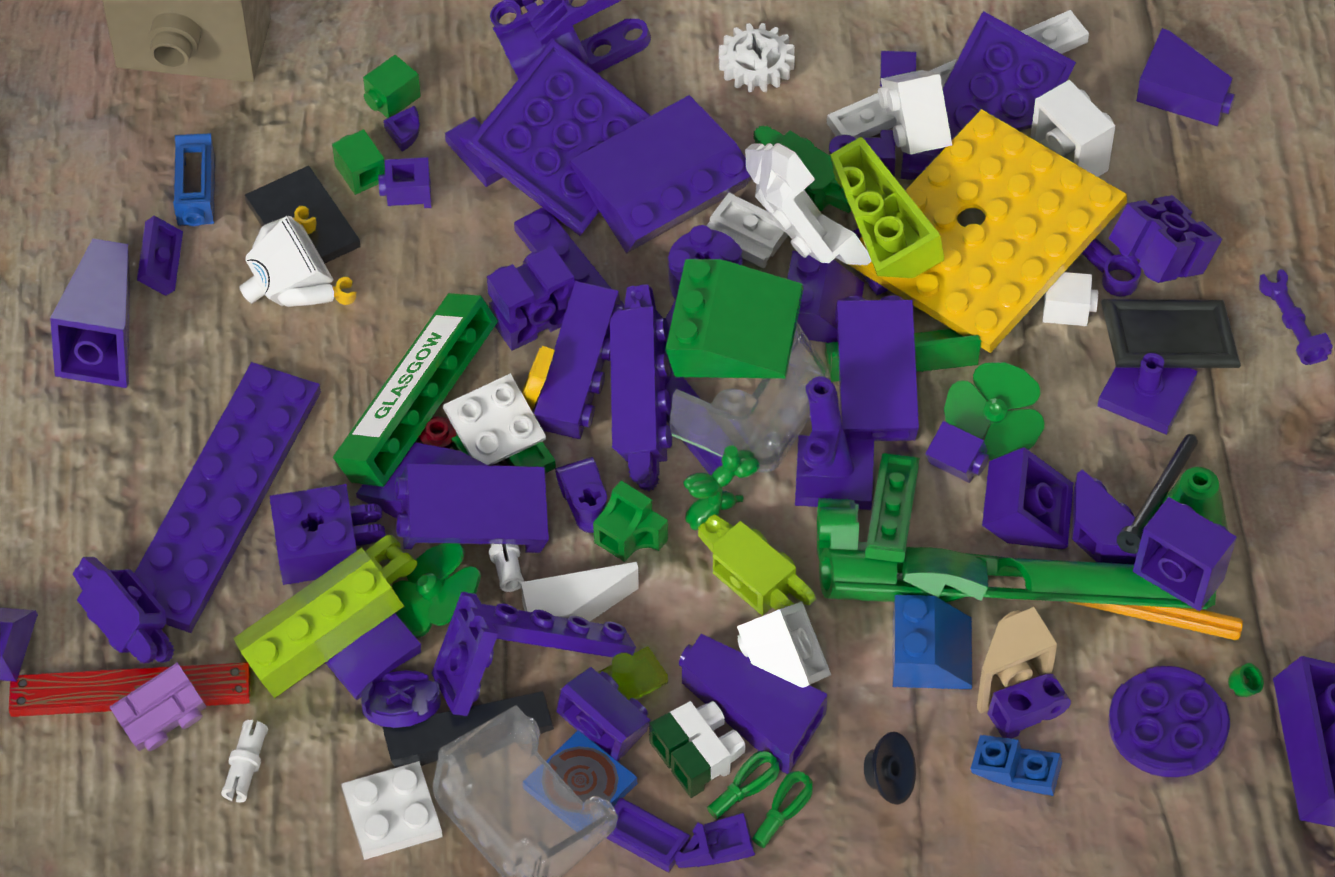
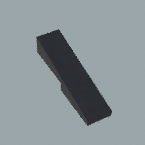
M543 691L471 706L468 716L455 715L448 711L432 715L427 720L412 726L398 728L382 726L390 759L395 768L418 761L421 766L474 748L480 755L554 729L545 695Z

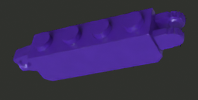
M648 284L627 287L624 310L616 311L610 318L612 448L628 462V468L630 469L628 472L630 474L629 477L644 491L654 490V487H657L656 485L659 484V462L667 461V448L672 446L671 430L666 424V412L671 410V398L665 385V376L670 375V361L665 353L664 341L668 340L669 326L667 319L663 318L656 310L653 289Z

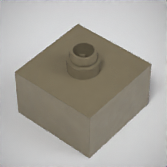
M102 0L116 68L246 82L255 81L271 20L268 0Z

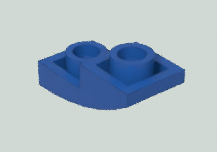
M980 735L970 769L973 774L1002 785L1054 796L1063 761L1060 753L1023 749L1017 739Z

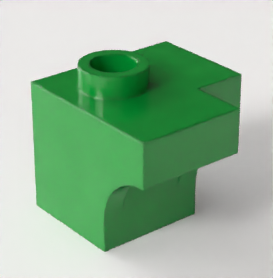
M622 480L612 490L607 506L593 522L594 543L623 562H626L635 551L642 548H652L659 551L668 541V520L652 510V499Z

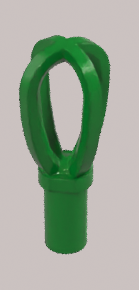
M767 751L754 753L739 769L733 783L727 786L728 789L707 806L708 812L715 819H718L736 802H741L745 797L757 794L773 783L779 774V762L776 757ZM767 762L771 764V767L758 778L740 788L743 782L759 766Z
M792 771L785 776L774 796L772 809L767 812L766 819L752 837V841L756 845L765 848L779 827L783 826L786 820L795 816L809 801L813 792V781L808 775L800 771ZM802 781L805 784L803 790L786 809L779 812L780 806L791 787L797 782Z

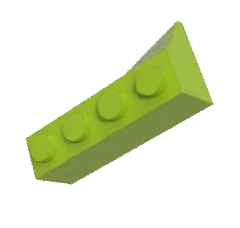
M862 136L830 154L835 180L845 192L877 276L914 278L944 261L940 234Z

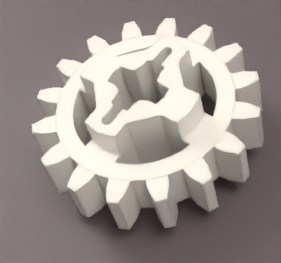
M748 23L746 31L743 32L737 27L734 28L733 37L725 35L724 45H719V70L724 71V79L726 81L735 79L736 88L741 87L743 84L748 85V92H752L755 86H760L763 92H767L768 84H772L776 88L780 87V78L788 80L790 78V70H794L795 47L793 44H789V36L786 34L779 37V28L777 27L767 31L765 23H761L759 29H754Z

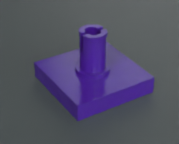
M1148 353L1143 357L1140 368L1115 367L1099 396L1097 406L1167 435L1196 381L1198 371L1191 368H1163L1164 359L1162 356L1156 353Z

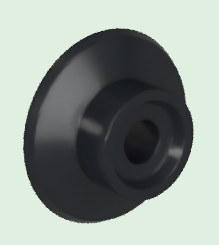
M889 732L879 739L875 749L867 753L864 760V776L872 789L878 790L883 799L895 805L904 803L910 797L916 780V763L908 740L898 732Z

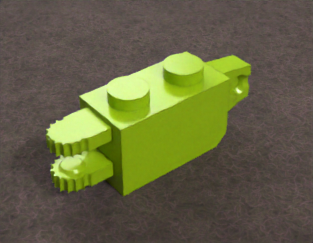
M715 514L698 527V537L713 553V574L762 616L771 608L777 611L793 605L794 603L787 597L789 593L807 606H810L815 601L816 595L812 589L796 575V567L792 559L784 552L779 553L771 547L763 534L757 529H750L742 521L733 526Z

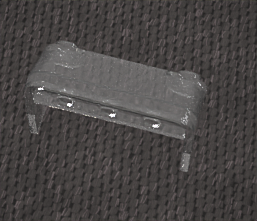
M797 323L786 379L763 378L752 395L738 389H726L719 392L712 403L676 389L673 393L669 428L671 434L675 438L721 457L724 454L725 448L730 445L735 446L738 450H750L754 454V458L759 461L760 468L757 472H771L779 467L811 417L809 400L805 391L807 383L818 376L830 379V372Z

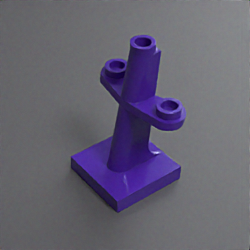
M815 377L805 387L809 400L812 432L810 436L798 435L795 506L818 507L819 498L854 500V504L859 505L858 509L871 510L874 439L845 437L836 387L826 377Z

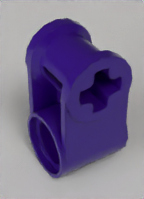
M589 457L555 468V473L565 501L567 500L577 526L584 532L594 533L593 522L605 509L608 499L596 462L593 457Z

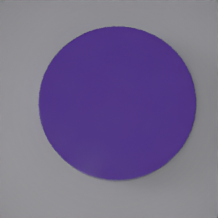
M1175 666L1150 667L1145 672L1132 677L1124 684L1122 683L1116 690L1108 715L1110 736L1120 754L1128 762L1144 772L1161 777L1192 775L1210 766L1224 749L1230 728V717L1226 702L1222 701L1217 692L1205 682L1206 679L1193 671Z

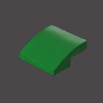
M906 548L903 563V581L936 597H939L945 584L982 601L989 588L986 561L965 553L942 548Z

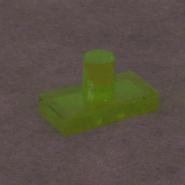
M648 646L635 652L633 656L628 653H619L612 659V665L598 671V673L603 671L611 676L619 686L617 690L628 700L630 698L637 700L668 684V674Z

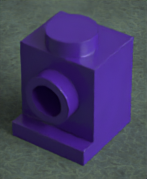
M428 157L385 160V174L378 175L379 195L387 196V205L424 204V208H432Z

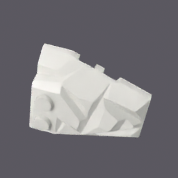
M768 143L766 146L763 144H751L745 149L746 169L753 181L757 183L755 197L766 208L775 223L792 238L790 242L801 256L806 258L810 255L821 263H830L834 258L852 265H868L871 262L867 249L856 234L823 215L804 189L815 179L794 151L779 143H776L774 146L771 143Z

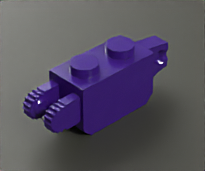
M83 557L72 574L82 589L77 601L87 612L89 620L95 623L106 635L109 644L120 653L130 652L134 657H137V661L139 660L143 664L153 662V660H157L160 663L170 661L174 655V645H172V642H169V638L162 631L167 623L166 611L131 569L109 570L97 558Z

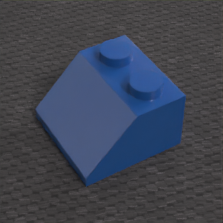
M895 595L893 610L892 687L972 689V617L936 596Z

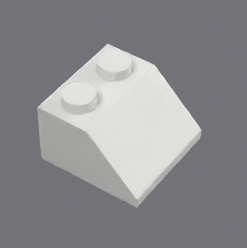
M803 602L793 604L737 626L740 633L738 635L739 647L742 653L750 658L753 665L800 687L808 686L831 675Z

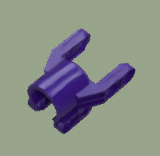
M503 0L496 4L490 13L491 22L494 26L492 28L518 79L552 38L596 73L644 50L651 41L650 31L643 20L624 19L580 42L573 25L621 0H588L586 4L580 7L572 6L573 0H542L544 3L539 6L535 3L537 0ZM523 6L527 11V13L523 14L521 10ZM504 14H516V18L511 23H499L500 18ZM640 29L643 31L641 36L635 40L625 39L626 34L630 30ZM599 46H611V50L606 55H594V51Z

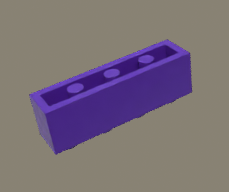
M575 281L554 348L553 358L534 412V416L543 431L581 439L584 427L590 428L595 412V406L591 405L595 393L600 394L605 380V372H602L605 360L610 361V318L616 311L624 310V306L620 303L618 290Z

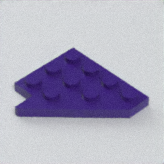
M983 11L942 87L951 141L981 109L1018 131L1032 128L1035 99L1066 82L1076 62Z

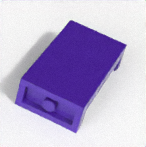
M850 296L844 298L843 301H837L835 320L837 321L840 410L845 437L874 439V441L916 440L919 420L913 300H903L900 296H886L881 298V300H865L864 297Z
M407 464L401 477H396L395 499L401 500L402 514L397 516L396 531L398 537H403L404 549H412L415 543L525 545V553H541L549 541L544 467Z

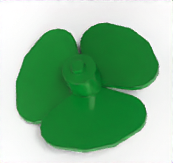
M1006 362L983 363L974 371L973 382L975 386L964 380L952 384L944 406L945 421L982 440L984 439L988 450L986 454L989 455V460L996 459L1023 447L1029 450L1035 445L1044 430L1045 422L1043 416L1033 409L1012 410L1029 407L1035 404L1040 397L1038 382L1024 369Z
M442 543L429 548L415 559L417 565L414 571L407 575L408 581L401 580L391 586L404 605L395 614L415 638L426 635L431 629L432 624L443 626L449 623L461 592L473 594L477 592L481 572L476 567H465L447 578L461 564L464 558L465 551L459 543Z

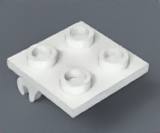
M511 373L443 405L444 411L468 454L488 466L546 440V435Z

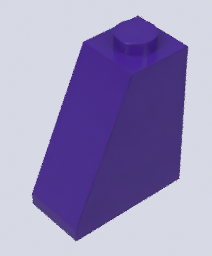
M1162 28L1140 77L1136 102L1218 127L1223 113L1230 114L1235 100V94L1230 93L1233 78L1171 31Z

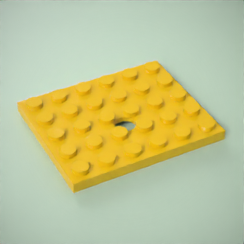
M981 109L952 140V146L945 147L905 190L940 234L944 261L914 278L877 276L872 261L868 265H848L904 300H913L915 307L963 337L979 335L981 339L980 347L991 353L1126 205L1127 194ZM968 208L979 209L986 216L981 225L969 224L966 227L958 223L957 217L963 210ZM861 237L859 240L866 248L863 238Z

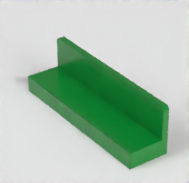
M952 329L914 333L916 372L978 365L981 346L979 335L963 337ZM838 342L825 343V355L831 382L839 381Z

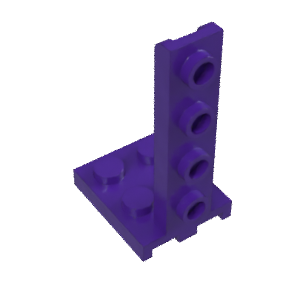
M461 592L431 674L439 684L440 691L452 714L468 716L472 703L477 701L479 697L480 681L485 668H488L492 663L493 647L496 639L624 660L633 656L636 646L626 629L615 622L607 621L604 624L589 622L579 616H569V618L553 616L544 610L528 612L517 610L508 604L486 605L481 604L476 594Z

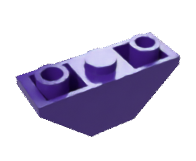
M1083 469L1080 470L1076 475L1073 493L1072 540L1096 562L1135 564L1137 553H1127L1117 544V536L1121 529L1125 526H1131L1134 521L1133 512L1126 504L1119 503L1113 498L1100 480L1090 477Z

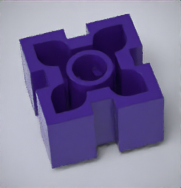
M1173 195L1154 198L1152 204L1146 200L1127 203L1108 238L1119 248L1123 256L1132 260L1139 259L1140 263L1138 266L1144 270V274L1149 279L1157 283L1176 280L1178 277L1186 278L1204 274L1222 241V238L1203 221L1196 222L1191 218L1192 212Z
M552 245L541 251L530 253L524 259L523 265L517 268L513 264L503 266L487 276L488 294L492 299L489 302V308L498 320L495 328L511 351L538 339L537 333L547 328L550 332H553L562 326L575 280L574 275Z

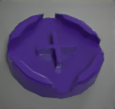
M404 670L387 673L383 677V681L375 685L371 681L362 691L361 704L363 715L370 722L383 727L398 728L423 722L434 715L441 705L439 684L436 680L434 682L430 681L429 675L419 671Z

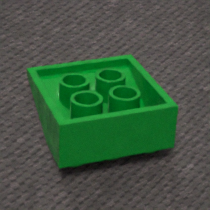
M685 259L666 344V352L675 377L786 379L803 295V284L722 259Z

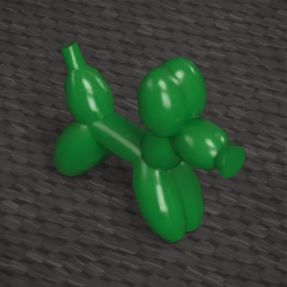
M733 445L727 446L722 456V466H719L712 475L708 473H695L689 475L684 480L683 485L693 497L699 498L690 506L685 515V521L690 524L692 530H698V527L712 515L718 516L720 510H728L735 503L743 502V495H734L731 492L722 491V487L727 486L734 476L747 478L754 475L760 468L759 461L754 458V454L750 450H738Z

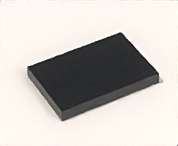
M309 165L245 194L246 203L261 226L286 216L294 218V212L299 206L307 207L309 209V217L307 219L316 217V229L308 234L324 264L361 247L360 239Z

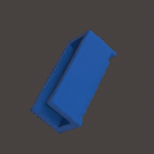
M211 133L175 135L173 205L177 225L199 226L214 224L215 153ZM202 152L201 192L184 193L186 153Z

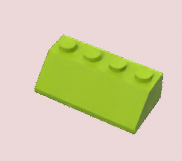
M361 547L233 639L259 680L271 695L276 698L359 637L400 610L404 605L374 562Z

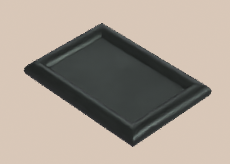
M1102 299L1101 301L1117 368H1140L1143 357L1148 353H1156L1162 356L1164 359L1163 368L1241 367L1224 300Z

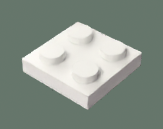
M419 761L341 784L364 860L442 837V829Z

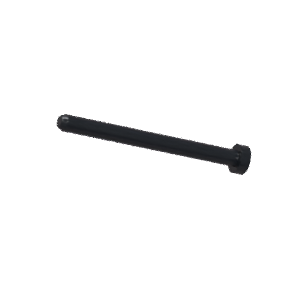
M1194 434L1184 436L1131 526H1125L1119 532L1117 544L1123 551L1130 554L1138 552L1144 527L1159 510L1198 444L1197 437Z

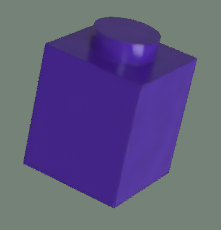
M945 421L940 425L925 453L931 465L968 483L971 482L975 474L979 476L983 472L989 459V455L986 454L988 450L984 440Z

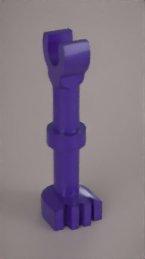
M1282 269L1278 270L1277 283L1268 281L1265 274L1260 275L1259 290L1265 296L1271 297L1279 306L1283 314L1282 321L1286 328L1292 329L1299 342L1296 354L1300 361L1305 365L1326 361L1328 359L1327 355L1332 353L1333 345L1327 333L1312 336L1305 324L1306 316L1301 308L1295 306L1288 294L1287 273Z

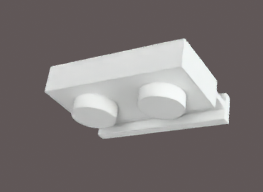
M731 193L726 195L706 225L710 229L723 232L734 239L742 249V258L762 268H765L767 260L770 256L773 257L788 236L775 223L768 211Z

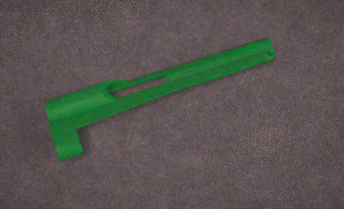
M818 499L816 553L820 561L819 581L824 598L894 602L895 595L934 596L903 581V563L865 558L867 542L858 541L859 505L854 504V500ZM965 553L986 561L988 575L1023 577L1025 580L1026 589L989 587L984 595L985 598L1192 608L1132 572L1134 564L1009 558ZM945 584L937 598L944 602H951L963 597L972 596ZM1216 591L1202 609H1208L1215 605Z

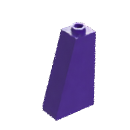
M700 634L693 646L688 644L681 654L679 666L682 667V684L703 703L707 704L714 701L722 711L724 721L758 751H767L776 757L779 762V770L786 774L791 772L826 715L828 694L810 685L800 687L753 665L750 658L746 657L743 653L703 634Z

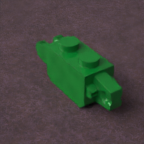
M768 125L756 128L753 136L755 144L766 146L768 143H771L774 146L776 143H779L798 155L815 179L804 190L819 211H823L829 204L847 213L852 211L844 190L835 180L831 155L829 156L815 147L809 139L800 137L791 130L783 135L777 130L771 129Z

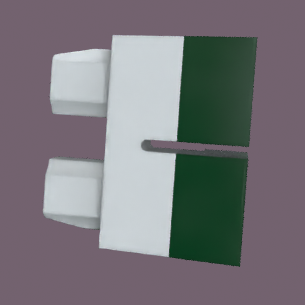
M690 701L649 722L650 744L669 769L671 768L672 774L690 798L704 791V784L715 777L729 775L730 763L745 753V742L734 729L719 738L713 732L724 725L723 713L714 701L695 708Z

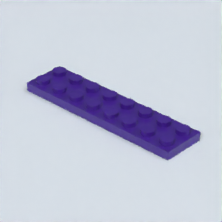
M251 362L134 572L166 611L167 623L165 625L192 633L321 394L320 384Z

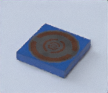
M577 730L523 782V788L570 828L584 837L615 807L621 797L624 798L638 782L637 777Z

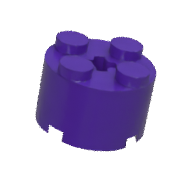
M705 225L695 226L689 233L681 236L672 245L668 256L669 286L674 299H677L685 259H722L742 265V249L740 245L727 234L712 230Z

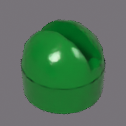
M1246 663L1235 668L1230 673L1228 686L1234 690L1235 695L1238 697H1250L1262 691L1264 679L1261 671L1254 664Z

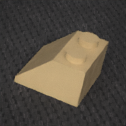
M1035 607L1022 612L1019 610L1010 612L998 622L981 672L977 709L980 714L988 711L994 692L1041 675L1052 674L1057 643Z

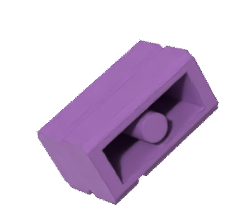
M178 662L110 706L111 711L138 751L145 747L148 751L160 747L169 739L166 735L168 732L179 725L182 729L192 726L203 717L200 711L206 708L205 703Z

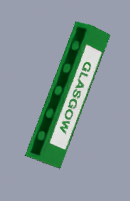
M447 294L338 448L333 459L351 483L385 486L496 326L498 320L481 295Z

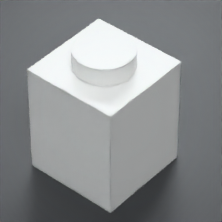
M1064 272L1044 294L1043 322L1087 326L1089 312H1096L1098 302V290L1091 289L1092 274Z

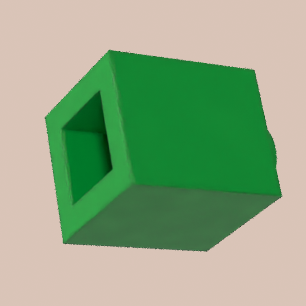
M393 55L363 77L365 102L373 111L381 112L386 118L398 114L421 97L419 74L397 55Z
M364 129L352 135H346L332 143L335 167L354 195L379 184L378 175L385 174L384 157Z

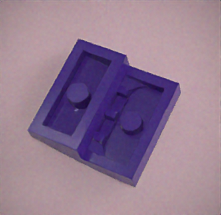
M394 613L325 663L357 701L361 698V693L366 685L371 681L374 685L383 681V677L387 673L420 654L421 644Z

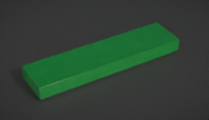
M882 453L865 558L904 563L920 458Z

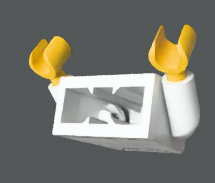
M299 206L294 212V218L286 216L261 227L252 250L246 255V262L254 276L239 286L243 296L251 304L264 295L275 303L287 307L332 302L334 297L337 302L343 305H349L355 301L357 292L344 293L341 291L342 289L352 287L353 281L349 277L340 278L336 286L332 287L329 284L334 279L308 234L316 229V217L307 219L309 217V209L307 207Z

